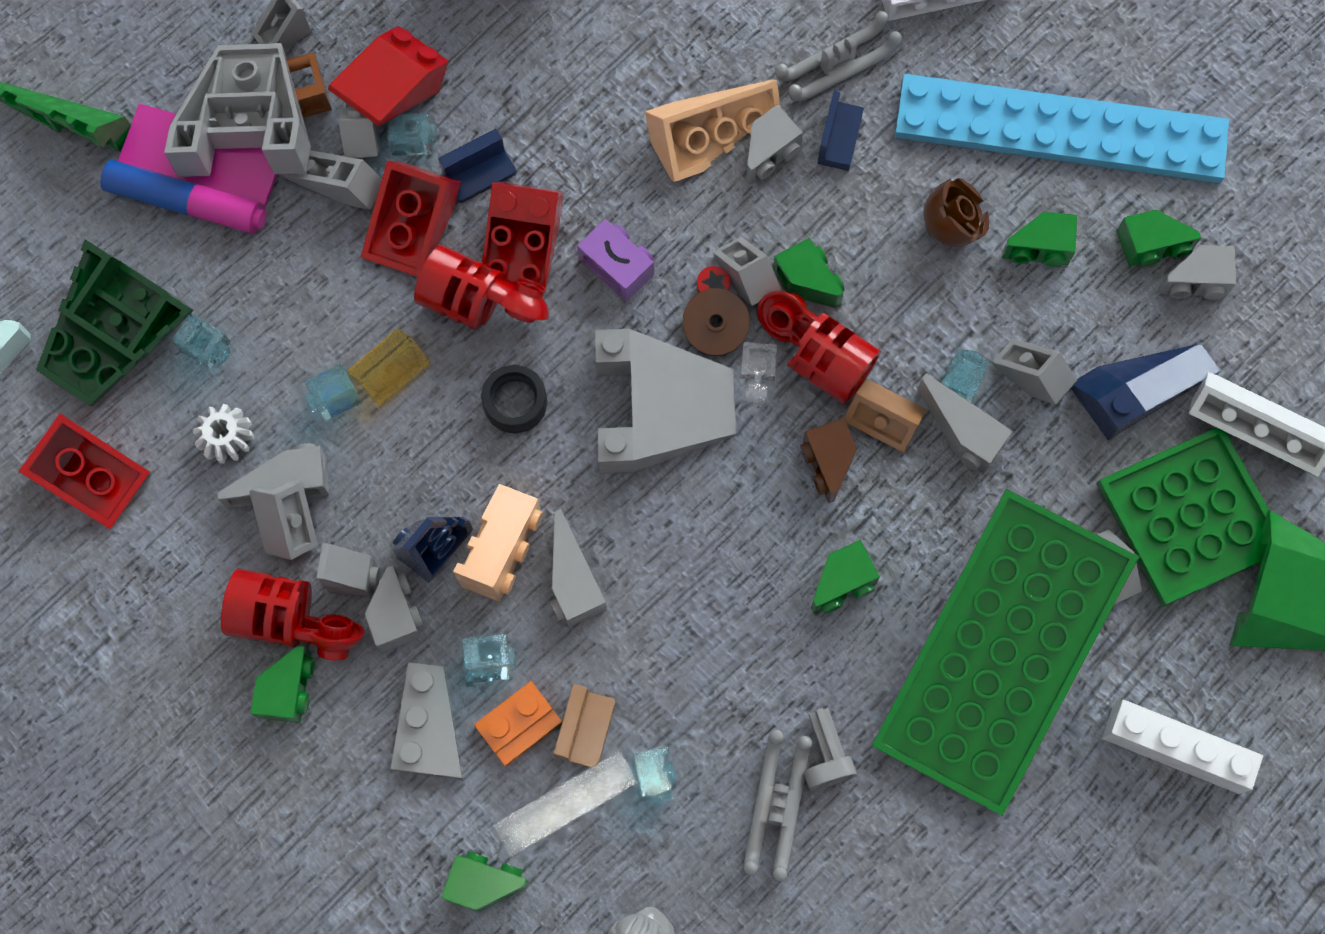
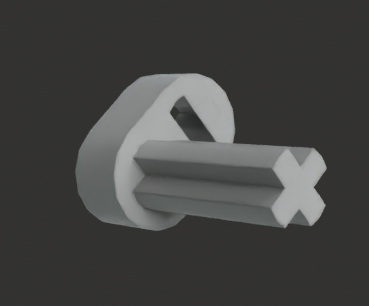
M821 708L809 713L808 716L825 762L804 771L809 790H819L856 777L857 772L851 756L845 757L829 708Z

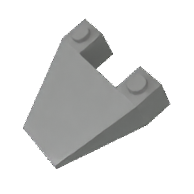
M281 43L217 46L169 127L164 154L178 177L210 176L215 149L262 148L274 174L307 173L311 145Z
M632 329L595 330L597 375H631L632 427L598 428V462L600 473L636 472L736 436L732 368Z

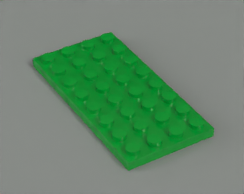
M1005 489L880 727L872 746L1003 816L1140 556Z

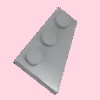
M408 662L391 763L392 771L464 780L452 717L446 671L443 666Z

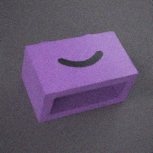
M605 219L577 245L578 256L587 267L627 302L654 275V258L645 247L634 245L629 240L628 233L620 225L616 224L613 226Z

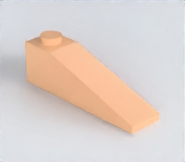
M772 79L679 100L645 111L650 142L671 181L676 182L704 172L711 166L710 162L722 153L727 154L735 148V143L748 133L751 134L752 123L777 104L781 107L777 80Z

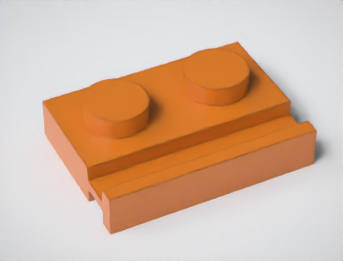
M530 681L477 721L474 726L504 766L507 767L561 726L562 720L534 683Z

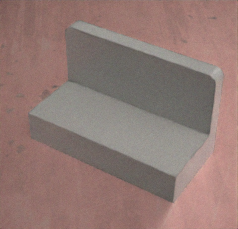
M293 480L274 490L256 487L249 491L266 554L292 560L318 546L301 481Z

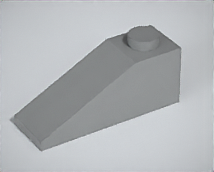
M310 150L307 173L279 174L284 179L340 203L368 210L371 209L376 201L382 180L362 159Z
M926 373L920 382L918 391L955 454L961 457L960 460L965 466L975 471L979 469L985 473L1013 431Z
M304 443L296 445L295 449L283 451L219 491L218 500L226 508L253 505L249 493L250 490L256 487L274 490L293 480L303 483L306 498L329 495L326 455L321 447L315 444Z
M560 509L555 511L552 591L555 599L550 601V604L558 621L565 618L568 627H571L607 610V606L569 524Z

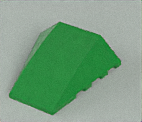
M1268 510L1258 543L1259 545L1266 546L1249 609L1248 612L1238 613L1229 646L1325 651V542Z

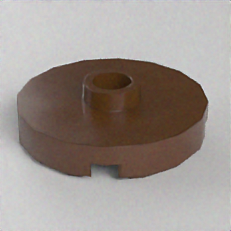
M710 288L698 293L688 302L683 313V331L687 341L696 350L707 356H723L734 352L744 342L749 331L750 316L746 305L736 294L725 289ZM713 316H719L722 319L723 323L720 327L715 328L710 325L709 321Z

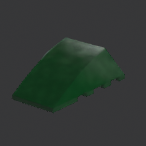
M85 239L81 251H83L78 267L74 266L70 277L72 284L66 299H62L58 309L61 314L56 327L51 328L36 370L92 407L194 310L142 274Z

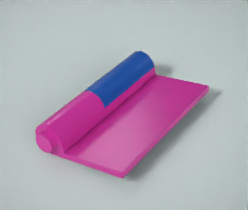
M139 103L119 160H109L102 170L100 180L102 190L254 234L258 229L261 230L267 217L265 209L277 174L273 173L262 148L215 149L210 176L178 177L164 154L169 127L176 114Z

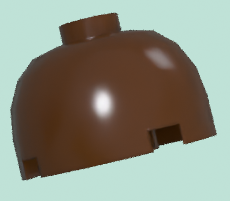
M957 178L954 181L949 179L938 185L931 191L924 204L923 216L928 233L943 245L950 247H963L985 236L989 229L988 211L982 214L979 206L983 202L981 195L970 183L961 178Z

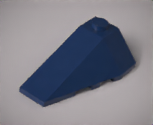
M1200 343L1098 366L1078 378L1071 387V390L1106 439L1110 440L1200 385L1208 371L1216 375L1221 370Z
M427 517L415 522L410 529L404 528L393 542L395 546L392 551L400 561L429 583L472 532L473 528L470 521L465 517Z

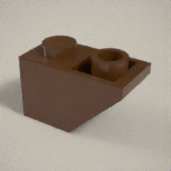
M844 418L805 431L803 444L800 445L805 462L807 464L812 463L816 475L813 476L816 490L819 495L825 494L828 503L835 501L857 450Z

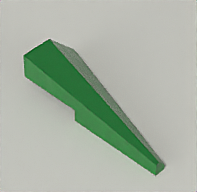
M0 82V101L58 133L65 127L102 148L106 144L121 152L131 126L125 116Z

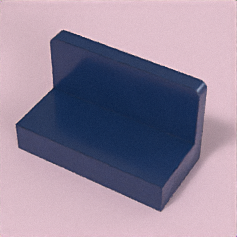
M834 89L817 164L849 171L864 107L839 102L841 90Z
M497 129L438 158L443 176L461 182L457 195L460 203L492 188V182H503L517 174L515 166L505 151L503 139Z

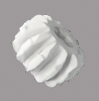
M223 404L218 413L214 407H209L208 412L210 416L208 418L198 416V421L203 426L193 429V434L199 438L195 442V446L199 450H204L203 455L208 460L216 457L219 463L224 464L228 455H230L234 461H238L239 455L237 452L239 450L249 452V446L245 441L254 439V434L248 430L252 426V422L248 417H243L244 413L237 407L231 411L227 404ZM223 430L225 433L229 431L225 437L220 434Z

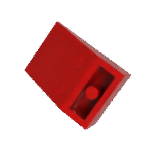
M492 182L482 263L503 272L504 281L515 285L518 278L534 281L547 289L560 224L564 191L506 182Z

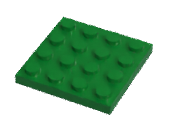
M1214 428L1106 476L1096 483L1131 550L1134 551V554L1140 556L1137 561L1162 607L1257 565L1263 560L1266 546L1259 545L1258 543L1269 509L1228 435L1219 428Z

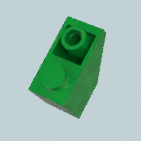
M1158 210L1124 217L1116 230L1128 266L1141 264L1142 267H1146L1159 262L1162 258L1173 256V259L1186 257L1193 252V249L1201 239L1199 231Z
M1042 212L1007 240L1002 251V258L1011 259L1012 262L1018 264L1033 261L1042 262L1049 267L1069 265L1076 249L1077 215Z
M810 238L774 256L773 270L787 292L796 293L804 300L832 308L841 305L843 291H845L843 282L836 273H831L826 265L828 260L820 246L815 247Z
M861 539L828 555L811 605L813 614L823 610L824 614L831 613L843 606L842 600L853 595L856 599H860L875 591L873 586L877 584L880 576Z
M305 646L295 647L256 677L250 714L258 719L301 723L302 714H306L309 707V693L305 692L307 679H312L315 670V658L311 657L312 653Z
M468 851L466 858L456 855L441 898L480 912L526 889L529 880L521 877L522 869L502 863L501 869H497L487 865L489 858Z

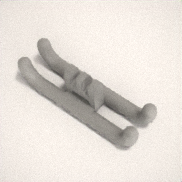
M884 11L878 12L875 19L867 27L789 68L785 64H778L775 68V74L778 80L784 82L794 80L819 66L826 74V76L803 88L798 84L791 85L788 92L790 99L796 102L806 101L889 57L898 48L902 40L901 34L897 31L892 32L882 46L855 59L857 46L875 37L885 27L888 21L887 13Z
M773 730L767 742L745 854L744 872L747 875H755L758 871L766 823L781 826L773 865V878L778 882H782L787 878L789 858L805 779L804 771L807 768L812 740L808 736L799 738L794 754L789 785H774L784 735L780 730Z

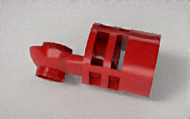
M444 245L437 246L429 255L421 269L414 290V301L416 304L451 318L453 321L464 324L473 330L479 328L481 324L485 326L494 312L497 303L505 308L504 311L509 316L523 322L533 323L535 320L543 321L549 318V308L543 298L546 289L542 285L523 278H518L515 285L504 281L503 272L488 267Z
M773 291L764 295L759 301L757 313L763 329L771 337L783 342H792L799 347L797 353L788 362L787 366L843 405H846L869 376L882 351L826 313H822L818 317L807 310L804 299L796 293Z
M236 569L230 577L225 590L221 609V630L227 636L254 641L263 640L269 644H285L291 648L299 646L300 642L314 644L317 646V655L319 657L337 661L346 659L349 656V649L357 645L365 633L364 628L360 624L343 615L330 614L321 618L309 616L312 602V588L309 581H294L288 577H272L266 573Z

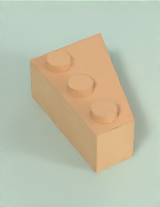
M501 484L498 485L481 518L483 523L477 537L472 536L467 544V548L471 550L465 564L457 563L453 571L462 588L498 602L501 601L503 594L509 595L516 579V575L512 573L517 561L522 563L530 544L526 542L531 530L536 531L543 516L537 498Z

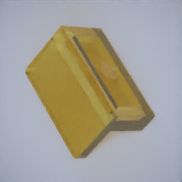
M396 329L354 364L347 373L361 385L374 403L380 407L431 362L412 337Z

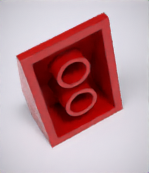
M397 26L379 35L329 84L328 90L373 123L380 126L439 93L449 61L439 55L433 48L428 47L412 36L409 31Z
M387 161L360 257L419 277L425 261L438 246L449 222L461 182L404 162Z
M60 413L18 469L26 477L109 529L112 528L150 473V471Z

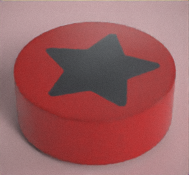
M717 266L703 269L697 278L698 293L710 288L729 291L730 277L728 273Z

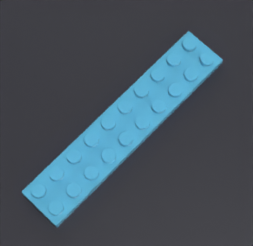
M904 74L895 138L1221 184L1225 178L1229 119Z

